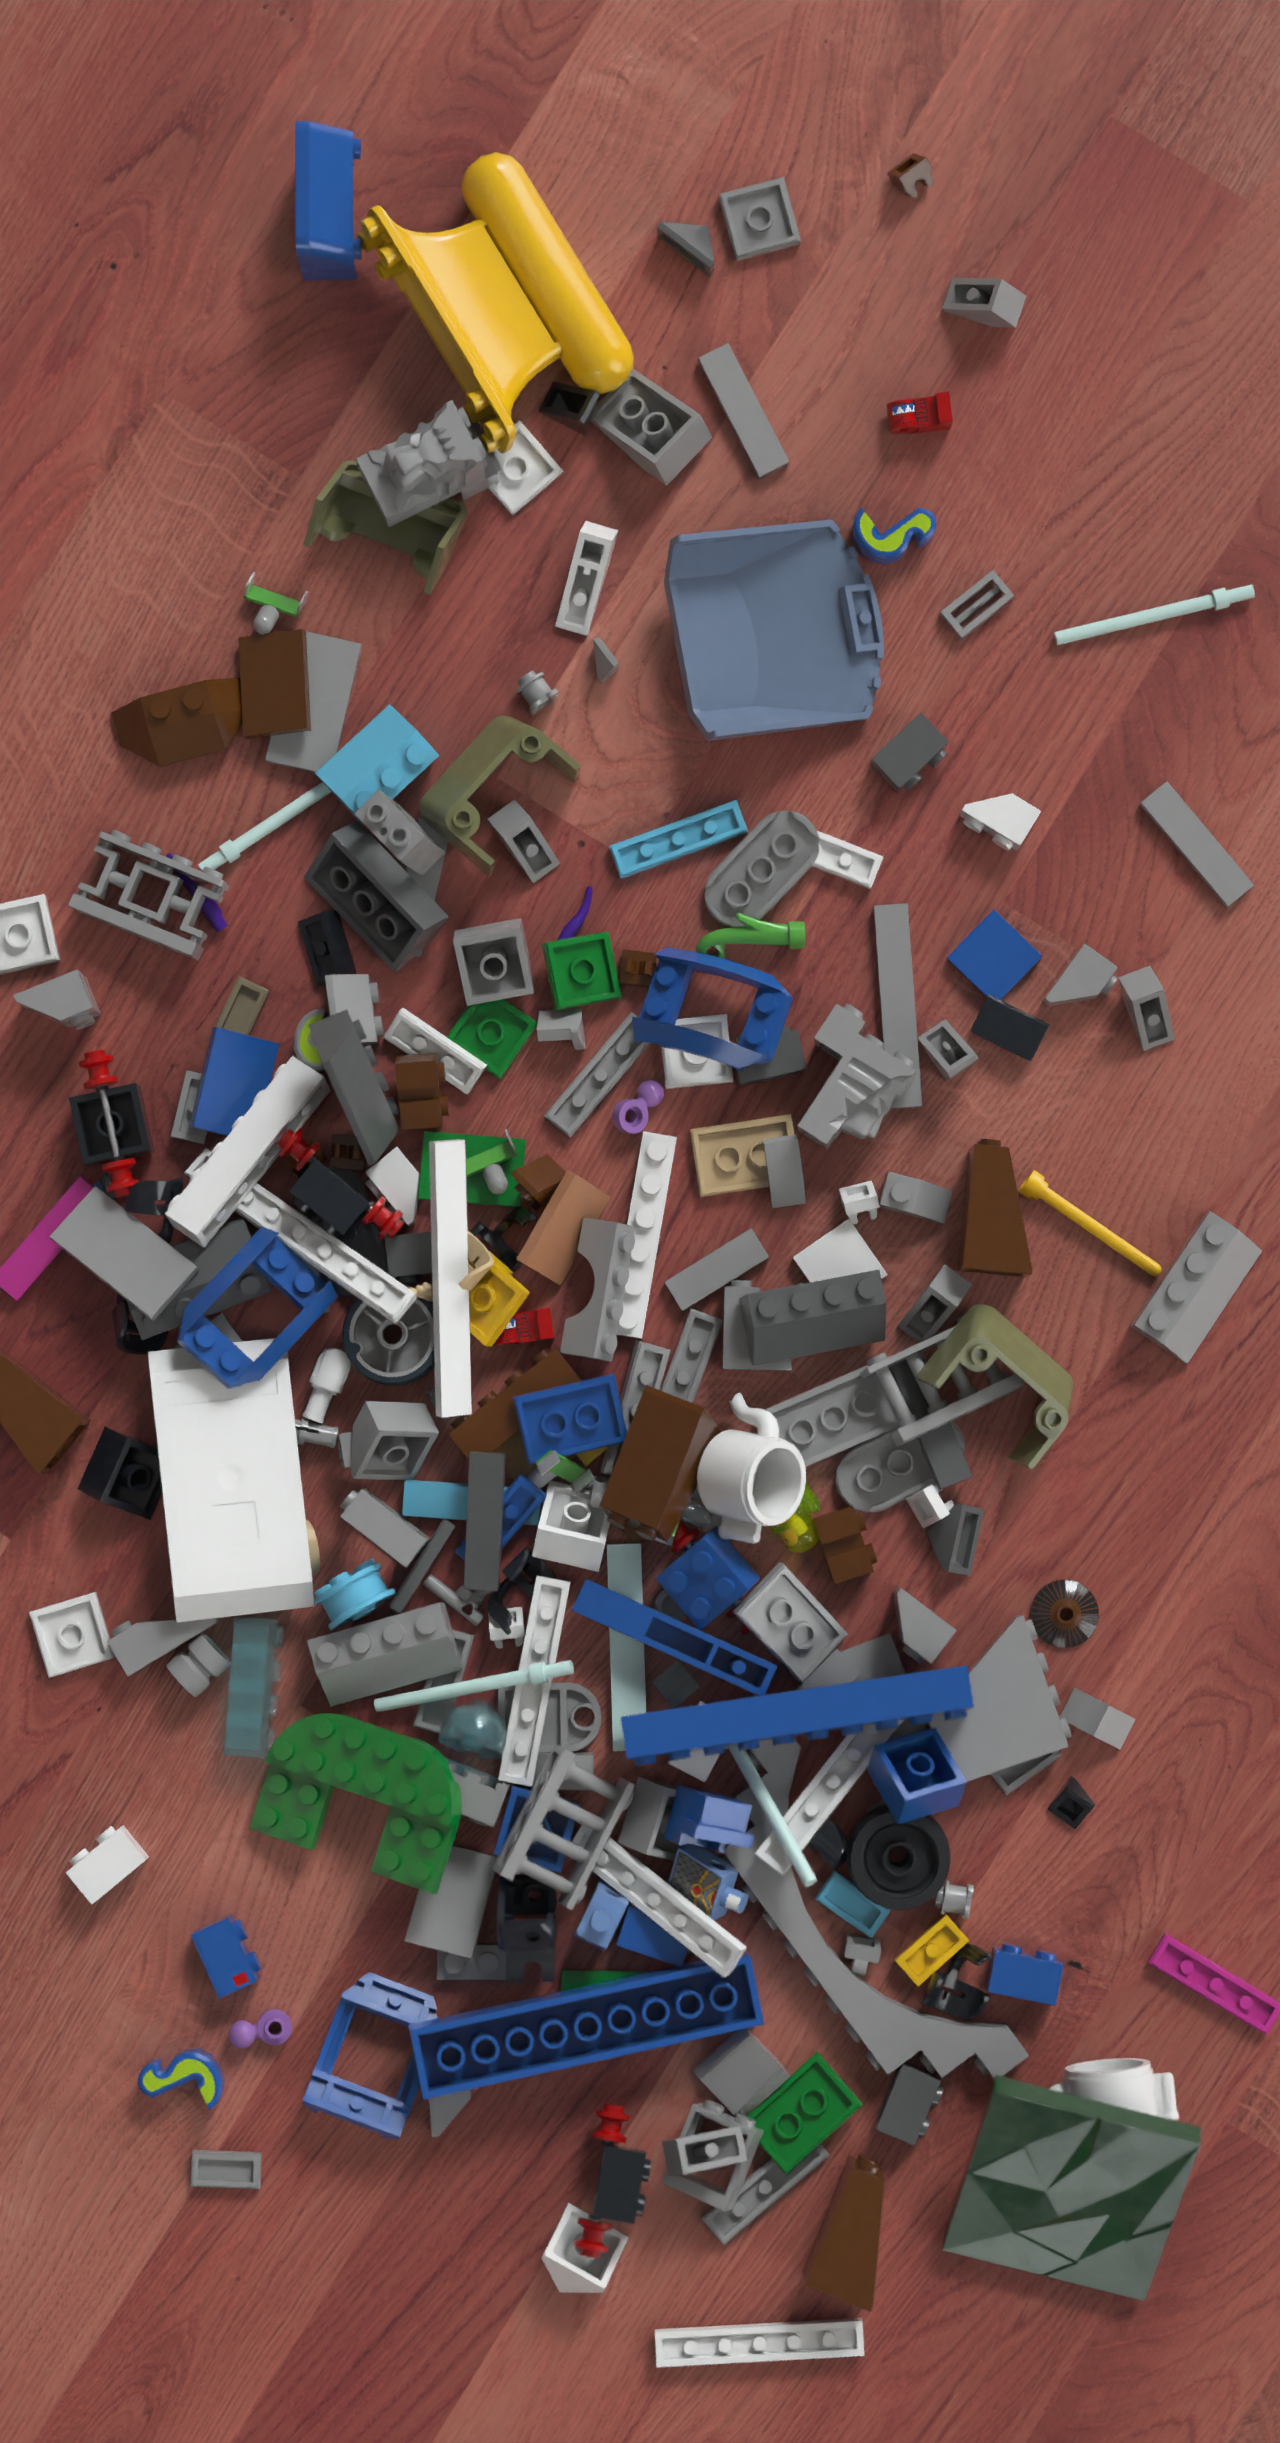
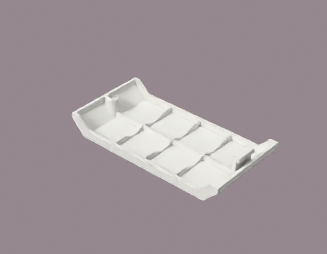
M275 1338L233 1343L254 1362ZM184 1348L148 1352L176 1623L314 1607L311 1563L287 1352L260 1381L246 1383L227 1389Z

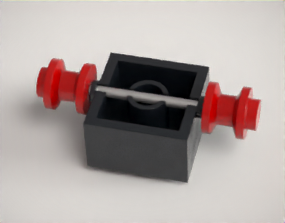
M96 1050L85 1053V1060L79 1062L80 1068L87 1069L89 1074V1080L84 1083V1089H95L96 1092L70 1097L69 1102L83 1165L87 1167L102 1165V1171L110 1173L112 1183L106 1187L107 1193H114L115 1198L127 1197L132 1186L140 1182V1180L132 1179L130 1168L136 1165V1160L133 1157L155 1153L141 1086L137 1083L109 1088L110 1085L118 1083V1078L110 1075L108 1065L114 1061L113 1055H105L104 1050Z
M299 1128L295 1133L289 1129L277 1143L281 1148L278 1155L281 1158L290 1155L297 1161L295 1169L298 1172L307 1162L310 1165L290 1189V1192L295 1195L291 1202L306 1214L310 1209L321 1217L317 1223L332 1236L337 1231L343 1235L363 1210L369 1211L360 1223L363 1225L372 1223L379 1229L378 1238L382 1240L387 1235L391 1239L404 1224L399 1219L403 1213L400 1210L391 1213L385 1208L386 1199L383 1196L372 1206L373 1201L370 1203L321 1164L317 1160V1155L313 1157L314 1153L321 1146L319 1143L316 1142L309 1145L302 1139V1129Z
M604 2103L603 2110L596 2109V2115L602 2121L600 2130L592 2132V2137L605 2141H601V2144L604 2146L592 2215L589 2214L591 2219L578 2218L577 2224L583 2227L582 2238L575 2240L573 2243L574 2247L580 2248L579 2255L599 2258L600 2252H608V2246L602 2242L604 2231L610 2230L612 2224L599 2221L601 2218L635 2224L636 2216H643L646 2196L645 2194H640L642 2181L648 2182L652 2161L651 2159H645L646 2152L644 2150L613 2145L612 2141L626 2143L627 2138L621 2134V2127L623 2122L630 2120L631 2115L624 2114L625 2107Z

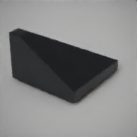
M1070 1776L1048 1806V1810L1076 1829L1095 1807V1803L1078 1781Z

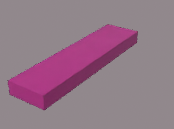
M82 1175L1 1266L0 1287L16 1301L19 1300L62 1250L61 1247L51 1240L50 1235L94 1188Z
M1165 1932L1147 1961L1148 1964L1265 2035L1268 2034L1280 2014V2002Z

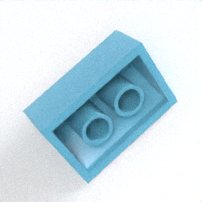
M389 704L318 769L315 774L359 823L365 825L355 813L378 789L393 799L440 755Z

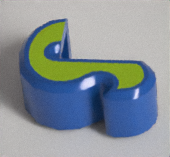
M860 508L854 516L852 536L858 550L871 562L887 565L897 562L905 555L911 540H915L919 548L927 545L934 536L936 518L929 510L917 508L883 534H880L866 512Z
M200 2048L185 2049L176 2054L167 2068L162 2066L161 2059L156 2058L148 2062L138 2076L139 2089L151 2098L196 2079L209 2110L220 2101L225 2088L222 2069L212 2054Z

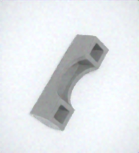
M583 1218L578 1252L592 1266L595 1278L594 1291L588 1305L579 1314L565 1320L560 1353L612 1362L613 1354L617 1347V1331L619 1320L623 1313L622 1302L625 1285L629 1279L628 1268L631 1251L635 1245L634 1233L636 1227L618 1222Z

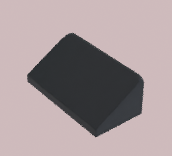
M336 910L323 911L298 921L317 986L326 984V975L357 974L342 921Z
M988 994L972 1025L971 1032L1031 1061L1049 1024Z

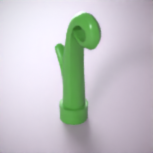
M737 913L736 919L746 926L719 929L708 933L700 939L695 952L707 954L706 951L713 946L718 951L711 956L725 959L726 949L724 944L788 946V949H804L805 924L804 921L776 924Z

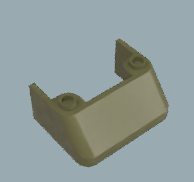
M344 461L315 500L303 545L310 547L319 533L323 534L328 540L340 541L348 538L354 532L414 556L412 566L419 575L428 578L423 593L430 595L445 572L468 510L464 504L449 497L388 527L358 469L357 462Z
M506 715L494 718L424 794L420 801V814L423 820L488 877L494 872L495 861L470 840L479 828L480 815L477 809L467 800L511 752L527 763L538 762L545 757L573 783L579 778L581 768L580 764L542 731Z
M984 1304L974 1305L966 1312L915 1378L922 1383L939 1389L959 1363L971 1371L981 1372L988 1369L996 1358L1043 1398V1401L1034 1412V1424L1008 1456L1012 1462L1033 1470L1068 1423L1074 1388L1073 1379L1067 1371L995 1308Z

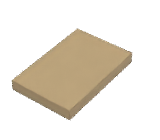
M791 1114L690 1129L700 1197L769 1187L763 1139L794 1135Z

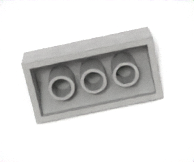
M1213 1212L1205 1213L1130 1327L1185 1364H1188L1262 1250L1241 1231Z
M445 1603L432 1604L307 1640L316 1674L331 1707L463 1669Z

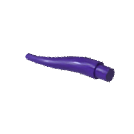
M168 853L166 857L172 859L173 855ZM174 871L177 877L184 881L183 886L192 898L197 886L203 887L193 878ZM205 898L201 911L206 920L210 921L215 931L218 932L228 925L222 916L223 912L217 902Z
M591 886L586 888L585 900L579 911L563 927L557 940L575 937L589 912L593 890Z

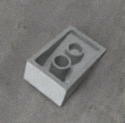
M633 369L625 383L616 390L609 392L595 406L590 420L641 468L666 486L712 439L699 413L635 369Z

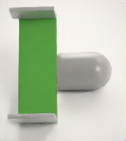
M255 572L252 573L245 586L243 598L263 605L253 622L254 629L258 633L268 634L272 631L279 618L278 611L297 618L299 617L305 606L308 591L305 592L299 602L252 585Z
M507 1129L505 1132L509 1139L508 1142L466 1159V1178L483 1171L487 1187L493 1194H502L508 1187V1181L503 1169L498 1164L518 1156Z
M555 1450L548 1451L536 1461L537 1466L528 1474V1479L539 1488L545 1486L556 1476H559L571 1482L577 1494L595 1480L590 1469L587 1470L556 1453Z

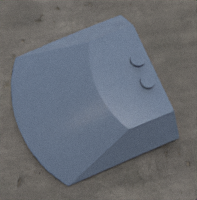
M833 520L682 534L670 540L664 577L668 608L688 715L707 741L869 719L874 708L872 706L876 691L880 689L882 679L879 678L880 660L884 658L881 614L868 574L864 575L856 559L859 556L854 546H848L838 532L841 529Z

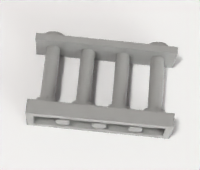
M962 1317L956 1320L957 1323L962 1319ZM954 1327L888 1358L885 1353L879 1354L868 1360L867 1364L869 1367L860 1373L863 1379L877 1374L900 1421L897 1423L899 1429L891 1434L896 1447L1017 1391L1024 1386L1021 1378L1017 1374L1007 1377L1005 1372L1001 1373L996 1361H994L985 1370L989 1377L987 1381L989 1387L977 1391L976 1386H971L959 1363L950 1374L959 1391L957 1395L959 1401L948 1405L946 1400H941L935 1387L916 1379L930 1407L927 1409L929 1415L918 1420L916 1414H911L889 1367L907 1360L914 1377H916L924 1367L919 1353L934 1346L938 1349Z
M555 1744L492 1869L510 1880H513L515 1874L523 1873L561 1892L557 1901L572 1910L575 1903L579 1904L583 1899L587 1889L585 1883L622 1810H626L631 1804L634 1797L632 1790L635 1785L619 1777L614 1786L576 1767L573 1761L575 1754ZM569 1778L607 1797L608 1801L600 1817L560 1798L557 1791L562 1781ZM553 1809L593 1830L584 1849L543 1829V1824L541 1823L547 1811L550 1812ZM538 1841L577 1861L568 1880L527 1860V1855L525 1854L531 1842L535 1843Z

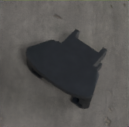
M499 1874L497 1934L498 1948L501 1951H505L506 1982H523L524 1967L528 1962L532 1961L539 1963L541 1966L542 1982H555L556 1924L553 1912L557 1905V1891L527 1875H515L513 1880H510ZM535 1890L540 1892L541 1895L538 1898H532L529 1896V1893ZM514 1914H547V1919L514 1921Z

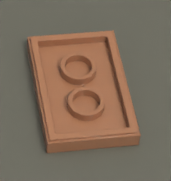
M567 1170L519 1253L517 1260L561 1286L579 1254L578 1245L583 1218L598 1220L611 1197L577 1174Z

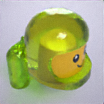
M807 1483L805 1484L802 1500L793 1515L785 1522L769 1527L774 1534L779 1533L786 1543L788 1550L794 1553L808 1551L819 1539L810 1512L816 1513L820 1511V1501Z

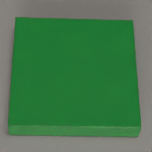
M609 931L541 944L555 1011L622 998Z
M504 999L467 1006L447 1038L487 1064L485 1070L501 1080L536 1029L538 1022Z

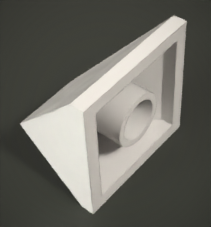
M568 2203L542 2256V2260L560 2293H602L629 2237L611 2228L604 2231L602 2242L608 2246V2252H600L599 2258L579 2255L580 2248L574 2247L573 2243L575 2240L582 2238L583 2227L577 2224L578 2218H591H589V2214Z

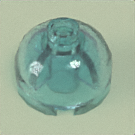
M473 1699L472 1705L461 1704L447 1714L441 1725L438 1739L441 1745L466 1754L465 1750L479 1753V1758L502 1759L506 1746L507 1724L500 1714L492 1710L493 1705L491 1703Z

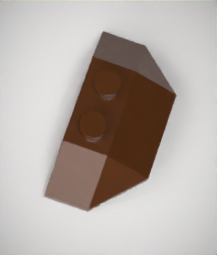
M240 678L203 680L140 697L111 712L120 746L159 767L226 750L243 724Z

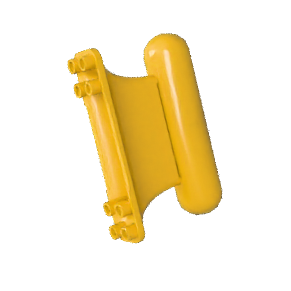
M495 152L480 156L467 168L462 177V194L465 204L475 219L474 221L441 232H414L396 224L381 206L376 205L368 210L367 218L360 221L363 231L357 234V239H361L362 249L365 253L373 249L377 251L380 260L374 263V267L379 278L382 281L393 278L400 291L406 295L465 393L464 397L467 404L461 408L466 412L471 425L480 421L485 433L479 435V440L485 452L489 454L498 450L504 454L512 448L516 438V429L511 418L514 402L527 383L541 370L560 359L573 382L579 387L604 394L616 390L628 380L633 371L634 356L631 344L522 165L510 155Z

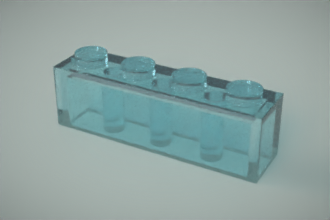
M235 1616L224 1755L266 1758L268 1750L271 1749L276 1741V1730H271L270 1724L271 1716H277L279 1696L273 1695L274 1681L279 1682L281 1676V1661H276V1649L283 1646L284 1627L278 1626V1618Z

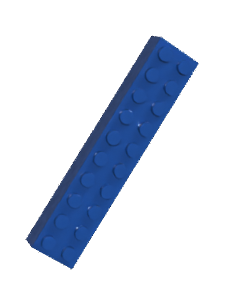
M965 1665L622 1716L621 1723L627 1760H634L636 1766L657 1763L656 1756L669 1755L670 1761L691 1758L690 1751L704 1750V1755L708 1756L725 1753L724 1746L738 1744L739 1751L759 1748V1741L772 1739L773 1746L794 1743L793 1736L807 1734V1740L809 1741L828 1738V1731L841 1729L842 1735L862 1733L863 1726L875 1724L876 1730L896 1728L898 1726L897 1721L910 1719V1725H918L933 1721L932 1715L944 1714L945 1720L964 1718L967 1716L966 1710H971L974 1704L968 1666Z
M745 1951L732 1973L727 1977L720 1975L702 1960L684 1964L682 1967L665 1968L409 2024L408 2028L423 2099H429L764 2024L751 1956Z

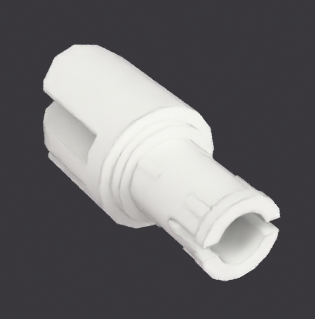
M331 1347L325 1349L319 1355L309 1380L314 1388L306 1410L302 1415L303 1417L323 1424V1419L332 1396H336L337 1393L341 1394L351 1367L346 1353L342 1350Z

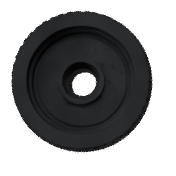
M882 1805L865 1814L853 1828L847 1844L846 1860L855 1886L867 1899L888 1909L904 1910L920 1906L938 1893L948 1876L951 1854L943 1829L931 1815L897 1824L888 1806ZM894 1847L906 1849L905 1859L897 1863L889 1860L888 1855L891 1849Z

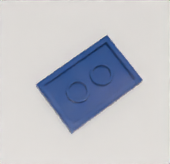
M213 1027L190 1127L228 1136L234 1122L240 1116H244L253 1105L255 1096L261 1090H265L270 1084L279 1043Z
M614 1374L513 1397L528 1465L535 1464L536 1461L550 1450H555L556 1453L565 1457L624 1443L627 1435Z

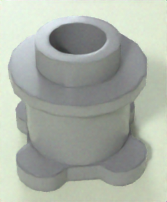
M530 671L517 682L520 687L516 690L517 695L522 694L528 702L531 715L536 714L558 697V690L556 688L551 690L543 679L545 676L543 672L536 674L534 671Z
M946 1880L944 1887L942 1886L935 1896L934 1906L940 1907L941 1915H944L945 1912L961 1914L962 1918L968 1919L974 1885L967 1884L966 1887L949 1884V1880Z

